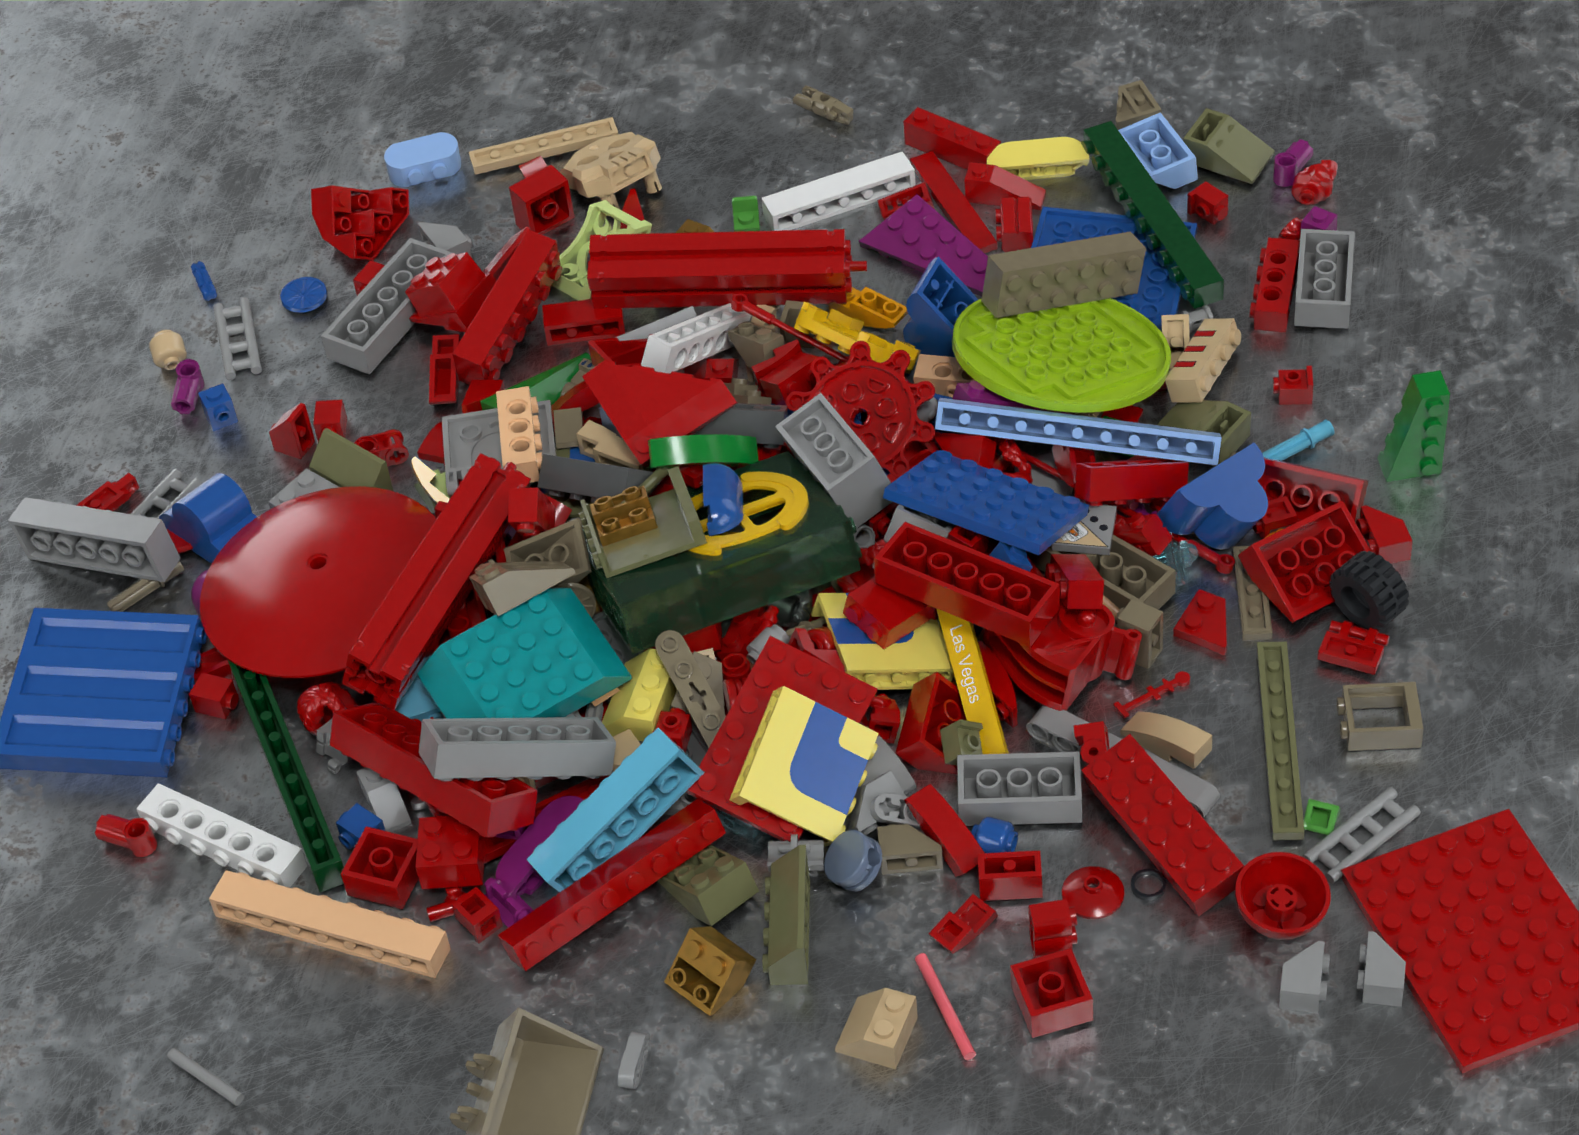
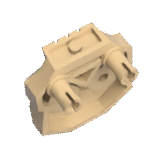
M633 132L604 137L575 152L560 170V173L568 179L570 189L577 190L578 194L587 198L600 197L601 201L606 200L610 202V205L618 209L620 207L614 193L643 178L647 193H656V187L659 191L662 189L656 173L657 164L661 157L655 142L639 134L635 135Z

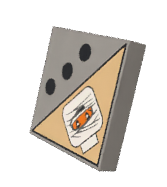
M1089 505L1087 516L1052 544V550L1110 555L1117 506Z

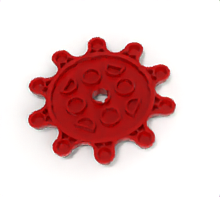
M857 341L850 348L848 362L842 366H834L826 357H817L810 365L811 371L816 377L814 389L805 393L794 391L786 398V406H788L789 410L795 412L822 393L875 456L880 466L887 469L896 478L910 470V464L904 456L905 448L912 442H930L935 436L934 426L931 423L920 420L917 415L919 407L934 397L935 387L929 381L911 384L905 380L904 374L911 358L904 350H897L887 361L877 363L871 358L869 344L865 341ZM859 412L868 413L863 425L854 423V418Z

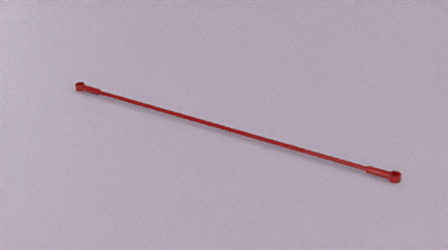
M738 293L732 296L731 308L734 311H745L769 325L773 324L844 363L848 362L849 357L776 319L775 315L749 302L746 295ZM985 436L997 442L999 446L1000 439L998 437ZM1020 450L1026 457L1027 462L1063 480L1057 469ZM1103 501L1109 506H1117V510L1130 517L1137 513L1122 504H1112L1110 501ZM1169 532L1172 535V540L1184 545L1186 550L1216 565L1218 572L1230 574L1233 571L1235 559L1231 555H1220L1192 539L1187 540L1178 534Z

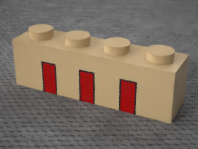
M1234 318L1204 319L1165 379L1171 402L1202 403L1241 342V332L1237 329Z

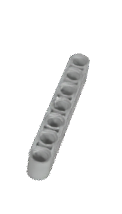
M1042 705L1028 722L1026 729L1032 738L1059 752H1081L1083 745L1079 746L1076 741L1073 726L1089 722L1065 710L1058 711ZM1108 732L1111 748L1122 739ZM1147 752L1198 813L1205 818L1220 798L1217 788L1211 783ZM1080 754V763L1085 765Z

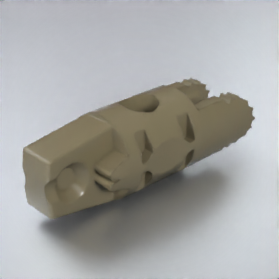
M805 85L802 88V94L797 93L793 97V102L796 105L830 121L833 120L846 125L853 121L852 108L839 99Z

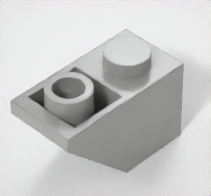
M891 770L857 789V800L852 811L848 830H857L867 835L877 829V821L870 813V804L875 797L883 793L906 796ZM887 801L879 805V808L883 809L884 815H886L890 811L899 812L902 803L900 802L899 807L892 808L888 807Z
M1368 931L1367 944L1361 943L1359 962L1365 963V970H1358L1357 989L1363 990L1362 1003L1402 1007L1406 962L1376 932Z
M1325 941L1315 942L1283 963L1279 1009L1318 1013L1319 1000L1326 1001L1328 981H1321L1322 973L1328 974L1330 955L1324 954Z

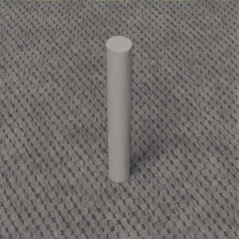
M172 1048L168 1052L167 1058L228 1101L236 1106L242 1103L244 1095L176 1048Z

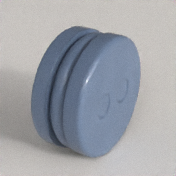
M848 830L843 832L831 843L826 853L824 870L827 878L848 891L856 892L866 888L875 879L882 863L881 847L876 840L860 831Z

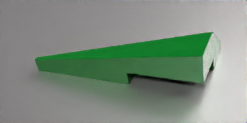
M586 352L505 390L529 386L531 397L536 396L537 402L550 400L552 406L560 398L565 384L571 382V379L579 371L578 364L583 358L591 360V357ZM496 394L480 401L482 410L497 408Z

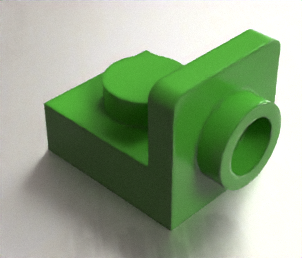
M757 196L732 198L734 232L760 231Z

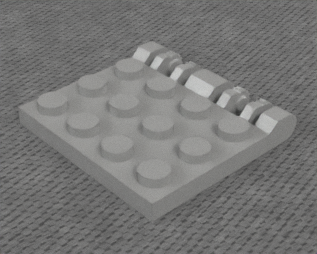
M550 400L537 402L539 413H534V415L539 417L541 431L536 432V434L540 433L542 450H539L538 453L542 452V455L557 456ZM498 408L442 417L448 496L454 494L459 486L458 479L463 480L471 466H474L475 460L480 453L498 460L501 463L500 469L503 470Z

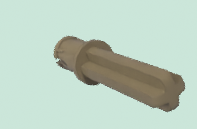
M179 561L165 582L140 579L107 602L109 610L123 612L158 587L164 588V583L185 571L183 565Z

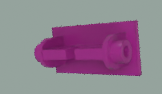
M489 878L484 884L486 888L485 895L499 908L502 923L507 928L533 911L518 894L516 900L511 896L508 897L507 892L499 885L501 883L499 879Z

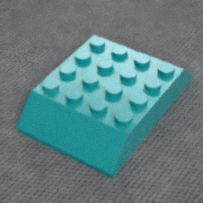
M549 588L502 615H494L441 644L417 673L420 681L445 719L566 717L632 679L629 671L571 588Z

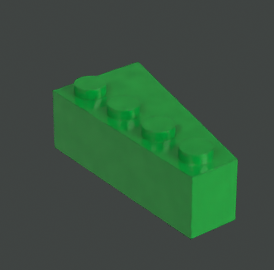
M1441 370L1414 374L1410 379L1401 401L1403 405L1401 411L1396 413L1393 419V430L1387 434L1384 441L1386 444L1384 451H1380L1377 457L1386 482L1442 473L1450 392Z

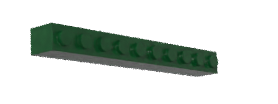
M1109 121L1083 129V141H1081V144L1086 153L1089 154L1094 169L1101 173L1107 187L1110 186L1115 200L1121 202L1126 216L1132 218L1138 233L1143 234L1151 251L1154 250L1160 265L1162 267L1165 266L1168 270L1171 281L1179 286L1184 300H1188L1194 309L1223 300L1224 279L1113 122Z
M228 660L234 681L319 893L344 884L341 877V872L344 868L341 857L266 675L249 671Z

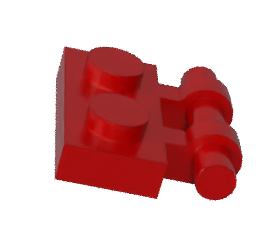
M770 605L764 613L761 608L741 610L736 613L722 641L721 650L717 652L721 661L723 662V659L732 653H741L747 658V646L766 627L777 624L779 609L776 606Z
M1332 620L1329 631L1326 632L1319 648L1317 660L1375 675L1384 654V646L1387 647L1390 635L1379 633L1377 629L1371 627L1368 630L1353 626V622L1344 620L1342 623Z

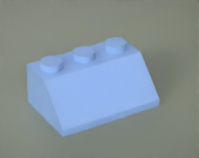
M1161 112L1118 130L1155 183L1177 189L1198 180L1195 155Z

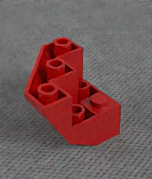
M333 185L311 189L312 216L322 238L351 259L374 260L409 215V189L387 187L375 190H362Z

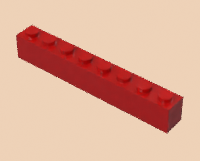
M696 799L498 934L497 936L510 960L524 971H527L726 834L715 809Z

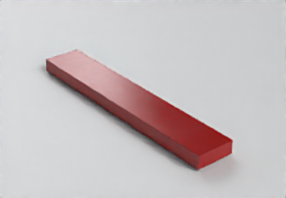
M930 151L910 158V163L915 169L916 175L922 183H926L930 195L949 222L983 253L998 249V242L934 152Z

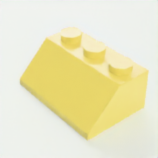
M651 648L625 662L624 666L631 674L632 679L618 687L620 691L612 695L602 720L603 725L612 736L630 729L638 741H644L653 730L655 731L660 712H668L677 689L661 662L656 649Z

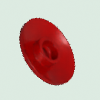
M1098 866L1083 867L1075 870L1065 879L1062 886V899H1067L1068 906L1075 908L1077 916L1085 919H1101L1112 915L1120 908L1124 900V886L1120 878L1106 868Z

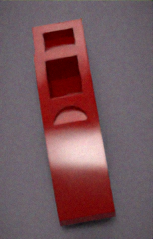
M980 640L978 644L999 720L1006 721L1014 728L1018 725L1016 696L1012 682L1000 660Z

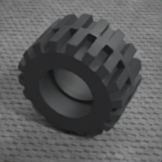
M1361 551L1330 577L1329 586L1332 589L1331 594L1335 599L1336 605L1351 622L1357 624L1360 628L1369 630L1371 627L1379 631L1402 613L1409 604V592L1399 572L1396 571L1389 561L1387 562L1382 556L1376 555L1374 552Z

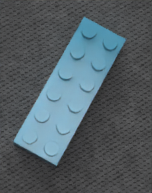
M657 728L644 739L643 743L631 755L622 761L621 765L609 777L600 783L599 787L587 799L578 805L577 809L565 821L556 827L555 831L543 843L534 849L533 853L526 860L549 885L558 892H561L638 840L705 772L660 728Z

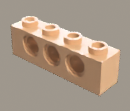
M919 354L914 373V384L921 381H929L934 385L936 394L953 397L957 383L975 381L964 371L955 357Z
M529 386L496 391L503 468L507 462H512L516 465V470L531 478L530 483L538 482L543 455L542 452L538 453L539 450H542L540 433L536 434V432L541 431L539 417L534 415V413H539L536 396L531 397Z

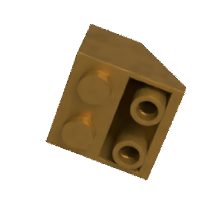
M694 927L689 929L664 982L707 1015L712 1016L744 986L757 959L713 927Z

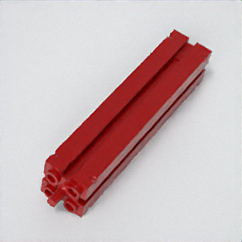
M826 229L590 235V261H588L587 280L589 289L592 291L591 298L594 309H604L605 307L724 306L731 303L732 296L738 293L746 295L748 301L754 305H785L786 300L812 304H830L831 302L847 304V293H852L850 272L867 271V261H852L851 241L845 239V229H834L833 231Z
M482 453L479 454L474 466H471L358 638L357 644L348 653L346 663L348 667L344 672L343 685L361 694L367 691L374 695V701L395 711L402 696L404 697L416 678L417 673L425 664L474 587L469 577L475 574V569L478 565L493 557L512 527L508 523L509 488H529L531 478L516 470L517 467L514 463L507 462L502 470L500 469L501 463L498 460Z

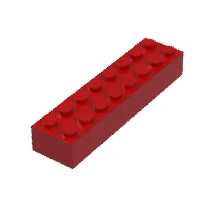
M375 702L333 712L330 746L341 751V754L358 761L361 766L375 771L380 777L399 785V788L416 795L419 800L428 802L438 808L440 812L452 816L460 824L471 827L479 835L491 838L503 832L517 831L521 827L534 823L538 790L515 777L511 780H501L496 777L483 778L480 781H473L467 778H454L452 781L434 779L418 753L422 725L398 711Z

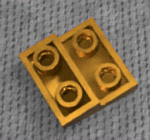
M644 486L629 487L621 494L612 497L603 496L598 498L595 503L590 504L602 546L658 528Z

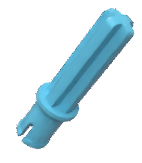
M1325 419L1311 428H1303L1300 430V434L1263 452V457L1283 461L1306 448L1312 449L1315 447V444L1335 434L1334 427L1329 420Z

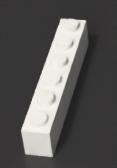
M902 151L762 197L763 217L772 231L793 230L877 202L879 199L916 185L915 169Z

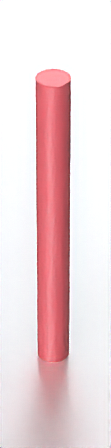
M925 953L917 955L915 961L964 1059H973L976 1056V1052Z

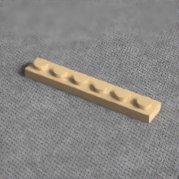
M613 117L469 151L468 153L474 174L476 175L526 163L539 156L546 158L579 150L601 138L618 135V130Z

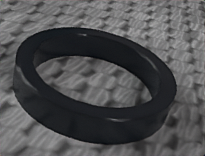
M1141 869L1131 878V890L1139 899L1145 901L1156 900L1165 893L1166 879L1161 872L1155 869ZM1153 875L1160 879L1162 887L1154 894H1144L1136 889L1135 882L1141 876Z

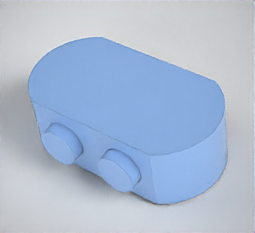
M445 132L392 144L384 154L389 180L394 185L404 188L453 176L460 170L462 164L456 138Z

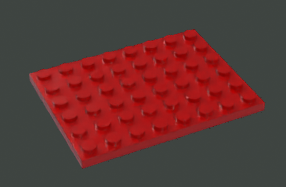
M1510 809L1341 869L1342 881L1373 931L1406 962L1404 981L1462 1074L1579 1030V911Z

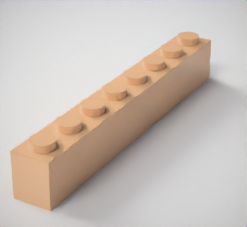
M226 870L209 898L215 917L431 978H436L451 949L446 931L437 926L418 924L409 918L400 919L387 915L380 910L372 911L361 908L351 902L343 903L332 900L326 895L318 896L307 893L297 887L281 886L271 880L263 881L250 877L243 872L235 873Z

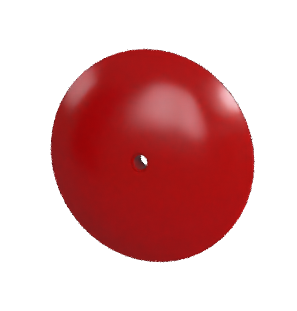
M364 486L338 487L315 491L277 505L256 517L237 532L212 562L204 579L200 595V616L206 635L212 645L229 661L258 674L282 678H305L346 670L348 667L346 666L348 653L357 644L358 638L433 526L436 517L426 507L408 496L391 490Z

